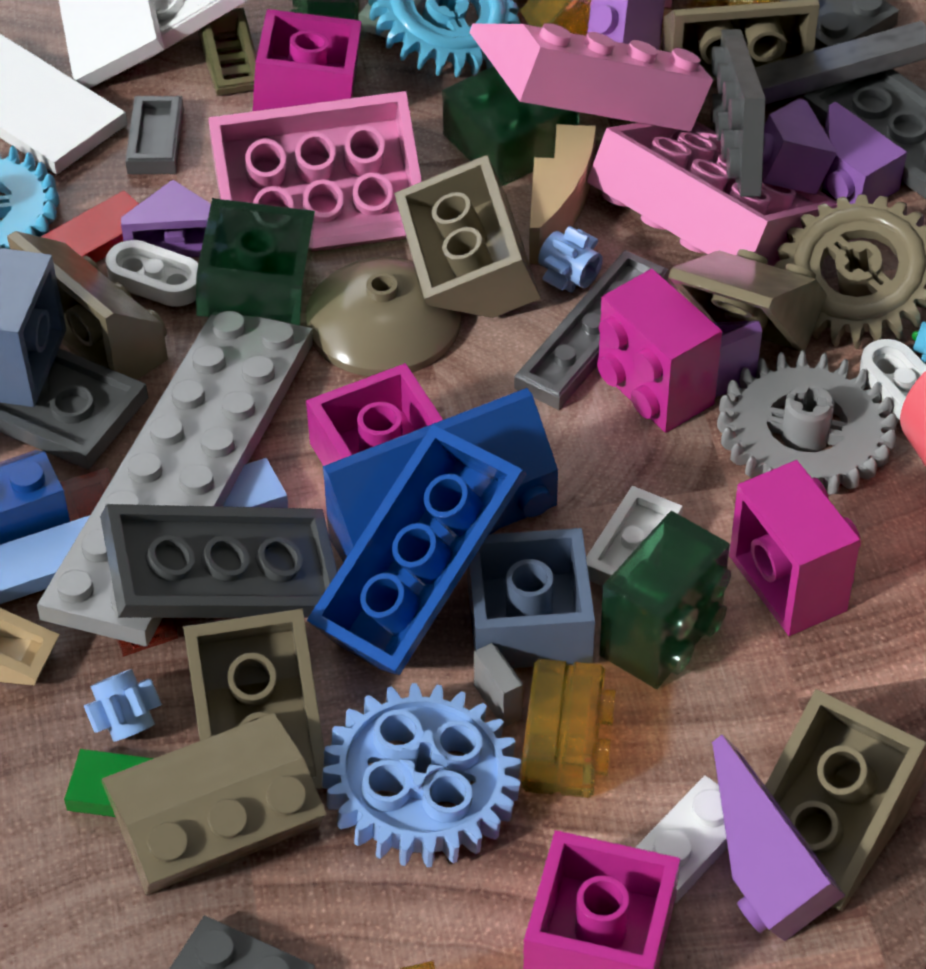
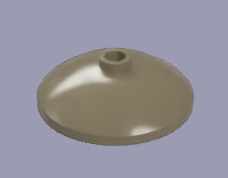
M376 257L351 263L327 276L316 287L308 301L306 325L312 328L313 346L323 358L342 370L370 377L404 363L407 364L413 373L439 360L448 352L458 337L461 328V312L427 305L414 261L395 257Z

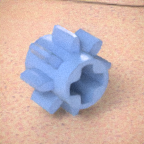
M571 226L567 227L565 234L559 231L550 234L543 243L538 257L539 264L548 269L542 279L562 291L565 289L570 293L574 291L576 285L581 288L588 287L596 279L603 262L602 255L593 250L599 240L583 230L575 229Z
M129 669L90 686L96 701L84 705L94 732L97 733L108 728L111 738L115 742L155 725L149 710L161 706L162 703L152 679L147 678L137 682L133 670Z

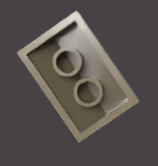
M795 0L673 10L663 17L661 51L672 52L674 48H680L697 55L700 58V65L713 79L710 88L717 87V77H713L712 49L713 47H721V30L741 29L754 67H759L814 51L820 4L818 0Z
M488 155L394 193L422 293L428 306L494 318L541 299L507 194Z
M14 231L7 236L10 249L52 255L67 329L61 343L71 352L136 380L168 360L165 343L167 329L161 317L154 310H146L132 299L129 291L121 283H113L103 275L90 257L80 256L64 242L19 231Z
M275 713L102 778L104 789L146 896L318 828L326 816L325 809L305 760Z

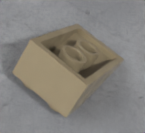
M739 249L737 255L721 250L672 267L668 277L685 297L712 322L759 321L762 328V340L797 351H806L827 297V293L815 279L816 274L811 270L795 264H786L785 269L767 265L768 260L765 257L744 249Z
M303 608L184 626L200 741L275 713L302 754L316 789H324L322 788L323 768L325 767L324 744Z
M815 689L765 786L845 894L832 907L840 911L844 910L908 813L926 778V742L818 689Z

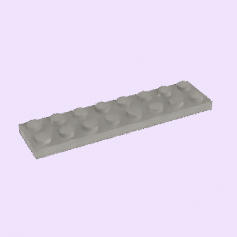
M214 308L37 603L40 620L148 646L163 618H118L100 519L106 504L223 507L244 465L248 464L313 345L312 328Z

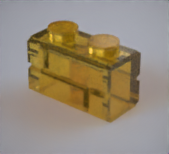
M538 659L534 662L521 768V788L525 792L552 795L555 792H560L562 796L590 798L594 795L596 775L608 776L611 739H601L600 731L601 725L613 726L616 690L605 689L606 668L602 664L574 662L572 665H568L566 661Z

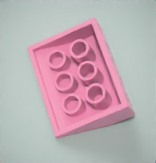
M545 23L543 27L526 24H472L470 29L472 37L519 102L691 132L713 82L712 77L700 65V58L692 52L680 48H674L672 52L657 50L652 45L639 40H632L630 44L614 42L608 36L597 32H588L586 36L570 33L565 28L551 23Z
M406 91L208 117L221 208L224 212L231 263L407 239L394 193L420 183L422 180Z
M695 121L691 132L644 123L606 128L587 179V183L603 192L602 197L605 200L618 206H628L641 214L640 219L645 224L656 229L668 230L680 237L681 245L691 251L710 254L721 250L737 255L739 249H744L765 257L768 260L767 265L774 266L781 260L777 249L780 245L789 243L787 231L793 227L803 229L801 216L811 214L818 217V205L822 203L828 204L832 209L837 207L836 200L819 190L816 194L765 184L763 181L761 196L740 197L736 180L728 179L726 159H722L721 141L716 140V132Z

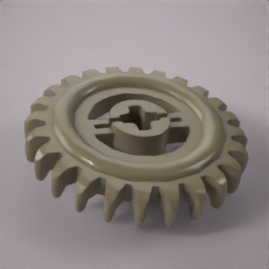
M859 194L854 204H850L846 197L837 198L836 208L832 209L826 203L818 205V217L804 214L800 217L803 229L793 227L787 231L789 243H784L778 247V256L781 260L774 267L785 269L786 264H795L809 269L816 274L815 279L827 293L812 333L815 340L819 339L821 333L829 327L831 328L832 344L835 347L839 345L844 333L850 332L854 347L859 349L864 332L869 331L874 341L882 339L883 328L888 327L898 339H901L903 336L901 319H907L916 328L920 326L921 317L916 306L926 309V225L923 226L924 215L922 213L913 212L907 215V204L904 202H897L890 208L888 207L886 196H879L872 204L868 203L866 194ZM867 238L877 240L888 246L898 261L894 278L891 280L884 274L882 255L876 245L868 241L858 240L848 243L846 240ZM827 255L835 260L839 292L830 288L821 274L822 265Z

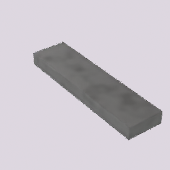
M921 20L755 67L766 98L765 105L925 60L926 25Z
M624 250L514 376V389L520 391L528 388L535 399L560 410L597 366L599 359L601 296L651 268L668 282L669 269Z

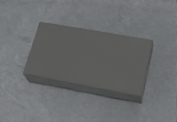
M134 96L125 160L127 174H176L184 113L182 96Z

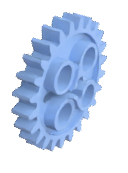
M412 683L409 697L401 698L392 686L387 687L386 703L380 704L370 695L366 696L364 714L349 708L346 711L345 727H333L332 745L325 746L324 750L325 767L323 768L322 788L328 789L327 808L329 810H338L337 826L339 829H346L356 825L354 844L357 846L366 843L372 838L377 841L376 857L379 859L386 855L391 848L399 849L400 865L406 866L413 852L421 853L426 867H432L435 852L443 851L452 864L457 863L459 845L461 844L473 853H479L482 834L496 840L499 837L501 821L511 820L513 801L518 800L521 782L518 780L521 759L513 757L515 739L509 737L502 738L504 721L496 719L485 723L487 705L484 703L475 706L471 710L464 708L465 692L461 691L451 702L443 700L442 685H436L430 697H422L417 683ZM389 741H402V742H405L406 744H403V745H394V744H391V743H388V742H389ZM459 751L465 753L466 755L455 756L449 754L448 752ZM390 791L396 795L381 796L376 794V792ZM451 802L456 806L452 808L442 807L436 803Z

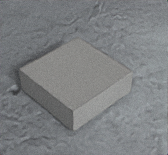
M490 643L475 650L474 686L496 718L504 721L503 728L521 720V715L523 714V683L497 646Z

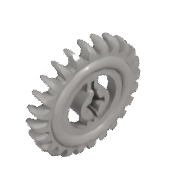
M804 350L799 354L796 368H791L785 361L784 353L780 352L777 357L775 372L767 368L764 358H760L756 378L752 377L749 369L744 367L740 373V388L735 380L729 382L727 395L722 396L720 400L717 428L722 433V446L731 451V461L736 465L746 464L745 474L749 477L754 478L798 460L810 477L820 480L827 494L832 495L838 493L839 484H842L847 489L856 488L859 486L860 478L868 480L875 477L877 467H882L888 463L889 451L896 444L897 416L891 413L892 399L886 397L881 403H878L882 390L880 382H876L872 389L864 390L867 381L866 369H862L856 378L848 380L849 363L847 359L842 361L836 371L829 372L826 352L822 354L815 368L809 367ZM833 413L836 414L841 419V421L832 420ZM771 432L781 434V439L786 446L775 439ZM827 444L834 445L830 449L821 451Z

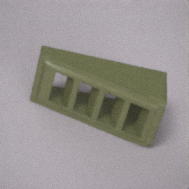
M244 7L236 8L198 30L201 47L216 96L254 90L257 56ZM237 37V40L219 43H215L214 41ZM238 49L241 50V52L218 55L217 53ZM245 62L244 65L221 68V64ZM246 73H248V75H249V76H246V77H239V78H233V79H226V80H224V77H225V76H232V75H239V74H246Z

